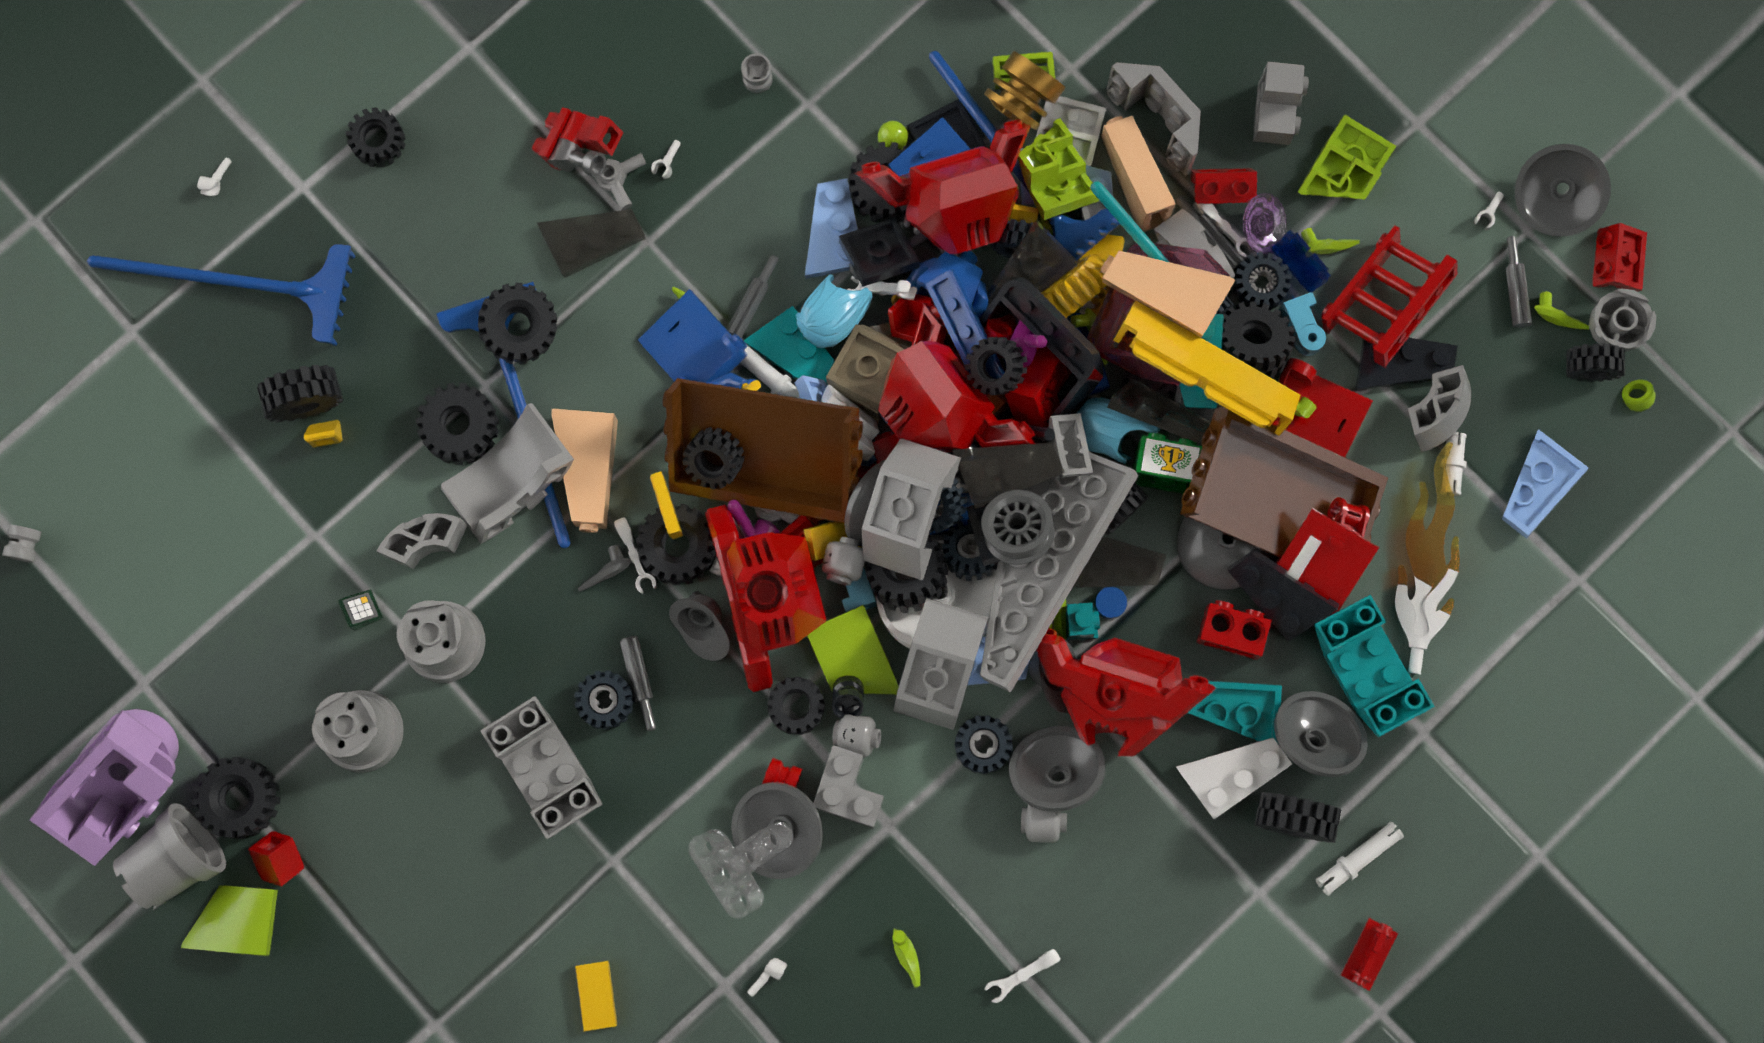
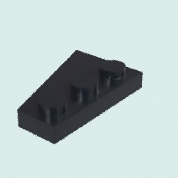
M1409 337L1384 368L1374 361L1373 344L1363 339L1355 392L1364 391L1369 388H1385L1397 384L1432 381V374L1455 367L1458 346Z
M1255 549L1233 563L1228 569L1232 577L1267 618L1272 620L1273 625L1287 641L1292 640L1338 610L1339 603L1331 598L1327 600L1314 591V587L1306 582L1302 584L1287 574L1286 569Z

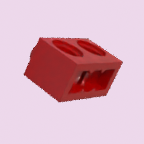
M1216 600L1215 604L1209 603L1205 608L1196 643L1250 659H1260L1263 655L1272 620L1264 618L1265 614L1260 611L1246 609V612L1234 610V605L1225 601ZM1212 618H1223L1227 624L1226 631H1216L1212 626ZM1249 625L1255 628L1257 631L1256 640L1250 641L1243 636V626Z

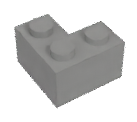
M1267 62L1257 87L1254 142L1289 145L1293 136L1299 134L1301 117L1296 116L1297 106H1301L1303 95L1307 94L1309 78L1304 76L1305 65Z
M833 745L813 804L819 811L874 829L884 796L855 787L864 756Z

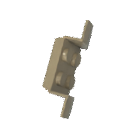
M890 323L870 327L856 324L826 376L827 383L875 419L878 424L881 419L878 406L890 363L898 352L910 347L912 342L891 336Z

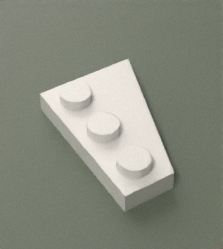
M1270 738L1176 766V768L1212 818L1215 819L1288 768L1292 763L1275 739Z

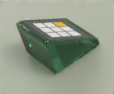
M371 589L338 600L349 628L354 631L384 618Z

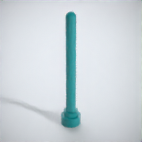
M1094 181L1090 187L1091 191L1149 258L1169 262L1104 185L1099 181Z

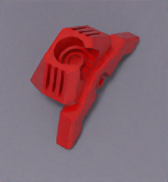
M1021 120L1005 122L1003 124L1004 128L996 131L989 149L980 146L910 168L909 173L901 176L895 174L890 168L880 165V162L863 164L861 166L862 170L857 171L855 174L889 205L895 208L906 205L905 219L934 245L949 254H959L1000 240L1019 195L1018 186L1011 173L1031 126L1022 123Z
M923 303L912 345L898 352L892 359L878 406L879 413L898 439H905L946 453L967 451L974 439H976L981 448L987 450L1036 446L1032 439L1035 433L1026 422L1022 421L1019 423L1013 419L997 420L992 413L995 408L986 394L980 392L981 389H975L972 386L974 381H968L966 376L970 374L968 370H965V366L949 346L943 345L947 329L935 304L930 306L927 303Z
M721 505L709 508L705 516L723 584L730 602L732 620L741 652L748 689L752 692L769 689L773 684L768 651L798 643L827 621L806 537L772 532L740 539L728 507Z
M1048 628L1035 650L1048 682L1064 688L1061 697L1080 739L1089 746L1095 744V735L1098 733L1122 735L1126 737V740L1120 748L1118 756L1134 757L1216 689L1213 685L1208 684L1209 681L1201 676H1190L1182 680L1180 658L1118 638H1112L1096 644L1078 660L1072 657L1065 639L1057 636L1055 630Z

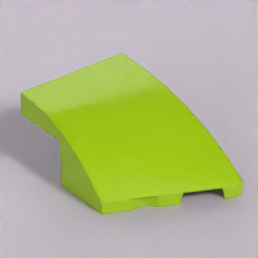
M1344 114L1297 192L1302 195L1366 199L1382 173L1380 171L1396 148V145Z
M1061 118L1056 119L1053 122L1052 128L1044 135L1039 134L1034 139V142L1026 146L1018 156L1019 165L1029 193L1044 220L1099 202V199L1091 191L1090 187L1093 182L1086 174V163L1072 145L1073 135Z
M864 605L826 621L807 635L832 693L835 681L847 675L857 677L862 681L864 694L897 695L899 685Z
M219 885L182 942L181 948L270 956L278 890Z

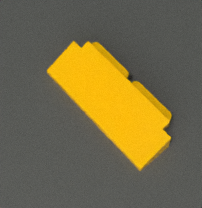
M1135 300L1113 341L1119 344L1127 330L1134 333L1135 336L1129 347L1132 348V352L1136 357L1187 386L1197 385L1204 389L1206 397L1260 428L1270 427L1277 416L1281 419L1274 433L1278 436L1282 434L1293 420L1300 394Z

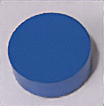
M1116 587L1102 589L1095 599L1096 611L1106 619L1120 617L1127 607L1126 595Z

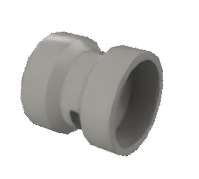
M755 53L747 56L741 65L744 85L751 92H765L770 88L773 81L770 61L762 54Z
M9 525L7 535L10 539L9 543L4 546L2 556L34 563L36 557L34 547L40 541L42 532L27 527Z

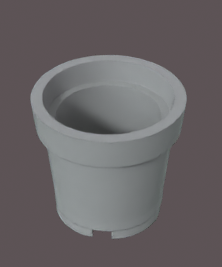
M434 600L416 603L408 609V612L400 620L397 627L398 644L407 662L416 673L433 682L448 683L464 678L476 668L484 653L485 633L480 620L471 610L457 603ZM446 615V620L440 621V616ZM446 641L450 642V646L448 648L443 647V644ZM418 646H422L423 648L422 652L420 653L416 652V648Z
M365 690L336 693L324 699L315 711L316 714L312 723L314 740L326 755L343 769L361 773L374 771L387 764L396 755L401 746L404 732L401 714L395 704L382 694ZM354 703V709L349 710L348 705ZM364 726L369 728L367 733L362 732ZM340 741H344L345 743L343 748H339L338 746Z
M174 803L165 809L156 818L155 825L113 861L116 877L122 874L126 881L122 885L123 889L131 899L145 909H149L151 906H153V910L157 909L166 901L198 881H208L224 871L226 867L223 850L214 834L211 833V830L205 829L201 825L203 821L197 819L194 812L181 804Z

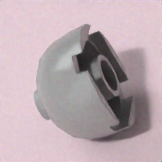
M1621 288L1606 294L1597 301L1590 314L1589 328L1592 337L1599 345H1618L1623 347L1625 352L1635 350L1651 338L1656 328L1655 311L1652 312L1651 307L1647 304L1649 300L1644 295L1635 290Z

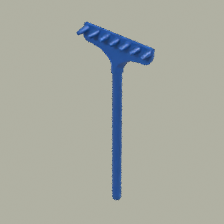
M932 51L929 54L930 61L992 143L997 129L938 51ZM1017 159L1013 172L1029 192ZM1108 209L1100 210L1096 215L1087 220H1073L1062 214L1047 219L1051 224L1054 239L1052 249L1048 252L1046 260L1044 259V261L1038 263L1035 268V274L1039 278L1038 282L1047 286L1120 225Z
M337 244L329 249L323 268L315 276L302 282L278 281L94 255L88 257L87 263L93 268L290 294L300 298L310 308L313 314V338L317 342L336 346L337 342L333 338L334 330L340 331L336 319L337 315L343 316V312L339 309L340 301L346 302L342 290L343 286L349 287L345 275L346 272L352 273L348 261L349 257L354 259L355 255L350 245Z
M530 282L522 286L529 287V284L532 286L535 285L534 282ZM488 297L436 313L441 328L448 333L466 329H473L479 332V312L485 298ZM512 313L506 318L505 327L507 331L511 319L517 313ZM500 358L499 362L519 419L526 407L522 389L514 365L506 363V360ZM550 483L545 489L548 495L544 498L558 544L561 548H567L571 543L553 485Z

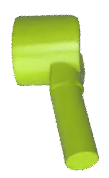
M1302 397L1298 402L1294 415L1309 418L1317 407L1311 400Z

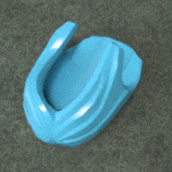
M828 275L805 301L801 312L795 315L800 332L803 333V336L811 344L818 348L834 347L852 332L855 325L861 321L870 307L873 296L867 287L855 291L836 287L831 283L834 280V275Z
M1103 397L1088 399L1077 412V414L1081 413L1088 450L1105 454L1123 464H1126L1131 459V457L1123 453L1121 447L1125 436L1130 431L1142 430L1148 433L1160 431V427L1133 408Z

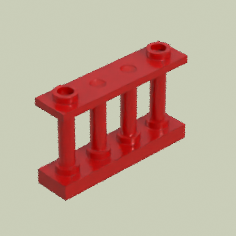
M1396 225L1393 226L1388 234H1382L1376 244L1375 251L1335 302L1328 303L1321 314L1325 333L1329 334L1335 325L1339 324L1373 344L1374 361L1384 368L1458 275V261L1453 257L1446 255L1441 263L1436 262L1434 264L1400 245V228ZM1393 254L1428 274V279L1422 287L1420 285L1415 287L1382 268L1383 264ZM1374 277L1409 297L1410 302L1404 310H1396L1365 292L1364 288ZM1356 300L1390 320L1391 327L1386 333L1382 332L1379 334L1345 313Z

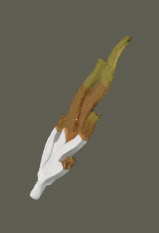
M1448 442L1437 456L1434 466L1437 505L1431 524L1425 530L1424 517L1427 511L1429 493L1425 482L1422 481L1419 483L1421 495L1407 528L1406 548L1416 586L1415 595L1412 600L1408 597V578L1403 565L1398 567L1399 579L1395 596V609L1400 624L1408 638L1409 648H1411L1408 673L1421 674L1424 650H1427L1431 640L1447 623L1455 603L1454 599L1450 598L1440 610L1436 611L1438 604L1454 584L1460 565L1459 538L1457 536H1454L1452 540L1451 560L1447 565L1444 556L1445 535L1455 510L1454 494L1446 472L1447 459L1453 447L1452 442Z

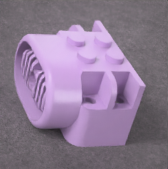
M140 709L120 711L83 748L74 763L48 791L30 821L95 866L123 836L128 839L140 825L138 821L143 816L148 818L159 804L158 800L173 783L174 780L171 778L175 772L174 762L179 751L178 738L175 731L165 719L150 711Z

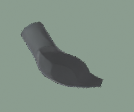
M612 545L608 548L611 562L607 563L598 573L586 580L578 588L579 592L616 576L629 566L631 560L623 558L620 545Z

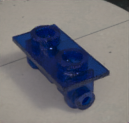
M1289 230L1282 236V240L1272 245L1270 249L1277 257L1282 259L1284 265L1287 264L1288 270L1309 293L1313 292L1325 284L1331 277V274L1328 272L1330 268L1315 253L1308 258L1306 253L1311 248L1299 236L1298 232L1294 233L1292 230Z

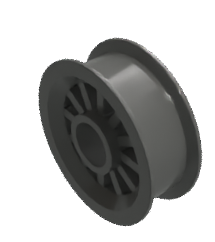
M1012 490L1002 493L987 505L982 516V530L986 546L993 556L1005 563L1022 565L1036 561L1049 550L1053 543L1055 529L1051 509L1042 497L1033 492ZM1016 525H1024L1022 529H1012Z

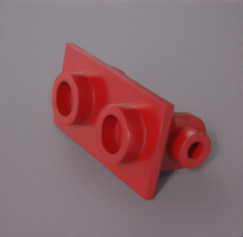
M1368 918L1340 976L1370 991L1398 933L1393 931L1392 927Z

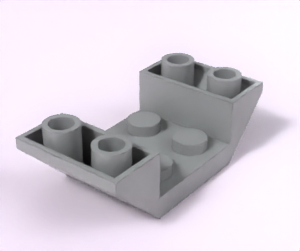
M1115 63L1111 68L1106 88L1108 97L1115 105H1121L1125 111L1145 97V102L1150 110L1154 113L1158 112L1165 119L1166 127L1173 133L1165 154L1168 164L1176 172L1180 171L1186 177L1190 173L1198 153L1201 111L1160 66Z
M905 439L899 440L880 467L862 526L864 561L923 580L932 553V549L926 548L925 545L943 487L952 488L961 457Z
M926 598L910 647L893 711L954 730L988 617Z
M536 696L480 730L493 753L502 760L531 807L532 811L530 813L547 840L603 805L589 776L558 726Z

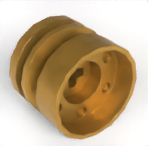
M1013 51L1002 67L1011 77L1010 81L1007 83L1001 79L994 78L993 82L1002 88L1003 91L999 95L988 88L984 95L990 99L997 110L1011 120H1021L1022 123L1030 125L1032 129L1037 130L1040 124L1030 117L1031 113L1034 111L1045 118L1047 113L1038 104L1040 100L1043 99L1055 104L1066 87L1036 64Z

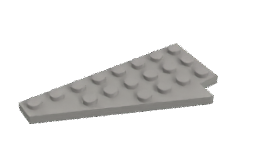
M1089 452L1093 469L1092 475L1061 478L1049 463L1052 480L1049 489L1042 498L1047 502L1052 512L1055 529L1054 540L1049 550L1041 558L1031 563L1014 565L1003 561L998 562L980 676L985 681L1011 693L1137 479L1138 474L1134 469Z

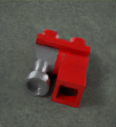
M562 107L560 113L549 112L545 120V127L550 132L546 139L542 137L536 138L532 150L553 169L570 172L574 166L582 167L586 174L598 177L603 173L606 166L604 154L613 155L624 132L608 117L599 116V118H595L577 111L572 112L570 109ZM606 133L611 134L608 144L602 141ZM584 148L592 150L586 154L582 153Z

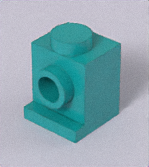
M1093 603L1067 604V641L1098 639L1100 618L1096 607H1093Z

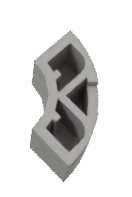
M1181 209L1153 229L1158 238L1156 242L1157 247L1186 266L1231 278L1235 277L1234 271L1218 245L1213 246L1208 242L1204 233L1205 228L1184 209Z
M1463 365L1432 374V387L1428 395L1419 404L1408 408L1414 435L1421 452L1430 450L1445 442L1458 430L1467 416L1471 403V387Z
M425 514L406 523L403 522L394 528L382 541L377 552L387 559L414 569L418 562L430 553L440 551L455 553L465 533L467 524L461 518L453 515Z

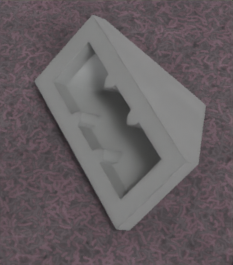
M1081 413L1051 416L1048 428L1054 430L1055 436L1051 441H1047L1046 457L1048 462L1061 478L1092 475L1093 469Z

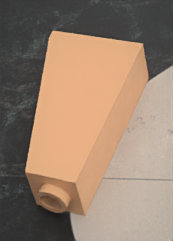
M1117 116L1108 120L1106 125L1103 126L1101 137L1134 221L1143 232L1154 229L1171 217L1175 207L1174 199L1133 116L1126 118Z
M1118 251L1115 258L1110 255L1100 271L1105 274L1103 276L1104 284L1130 299L1142 303L1201 338L1235 282V279L1229 276L1124 251Z
M552 409L555 434L574 458L571 467L563 477L571 521L582 532L597 533L598 528L607 529L618 420L614 413Z

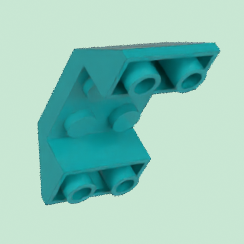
M1370 594L1319 621L1314 626L1324 658L1354 711L1376 736L1380 737L1435 706L1419 678L1412 681L1381 625L1386 623V620Z

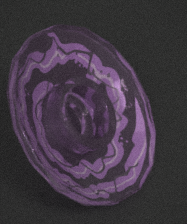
M1270 193L1258 194L1251 198L1243 216V231L1246 241L1257 253L1272 254L1278 250L1285 239L1287 231V217L1284 207L1278 198Z

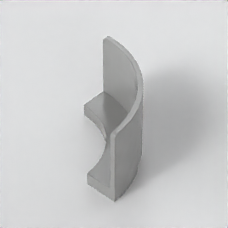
M529 403L515 425L492 449L469 467L443 482L441 490L482 544L514 524L512 517L526 506L529 510H532L548 495L545 489L553 481L560 482L571 467L574 458L535 406Z

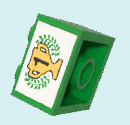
M1148 433L1147 436L1142 435L1135 448L1132 469L1138 474L1135 483L1140 487L1184 494L1193 476L1191 473L1192 466L1196 459L1199 458L1203 446H1198V442L1191 439H1179L1178 442L1166 440V436L1159 433Z

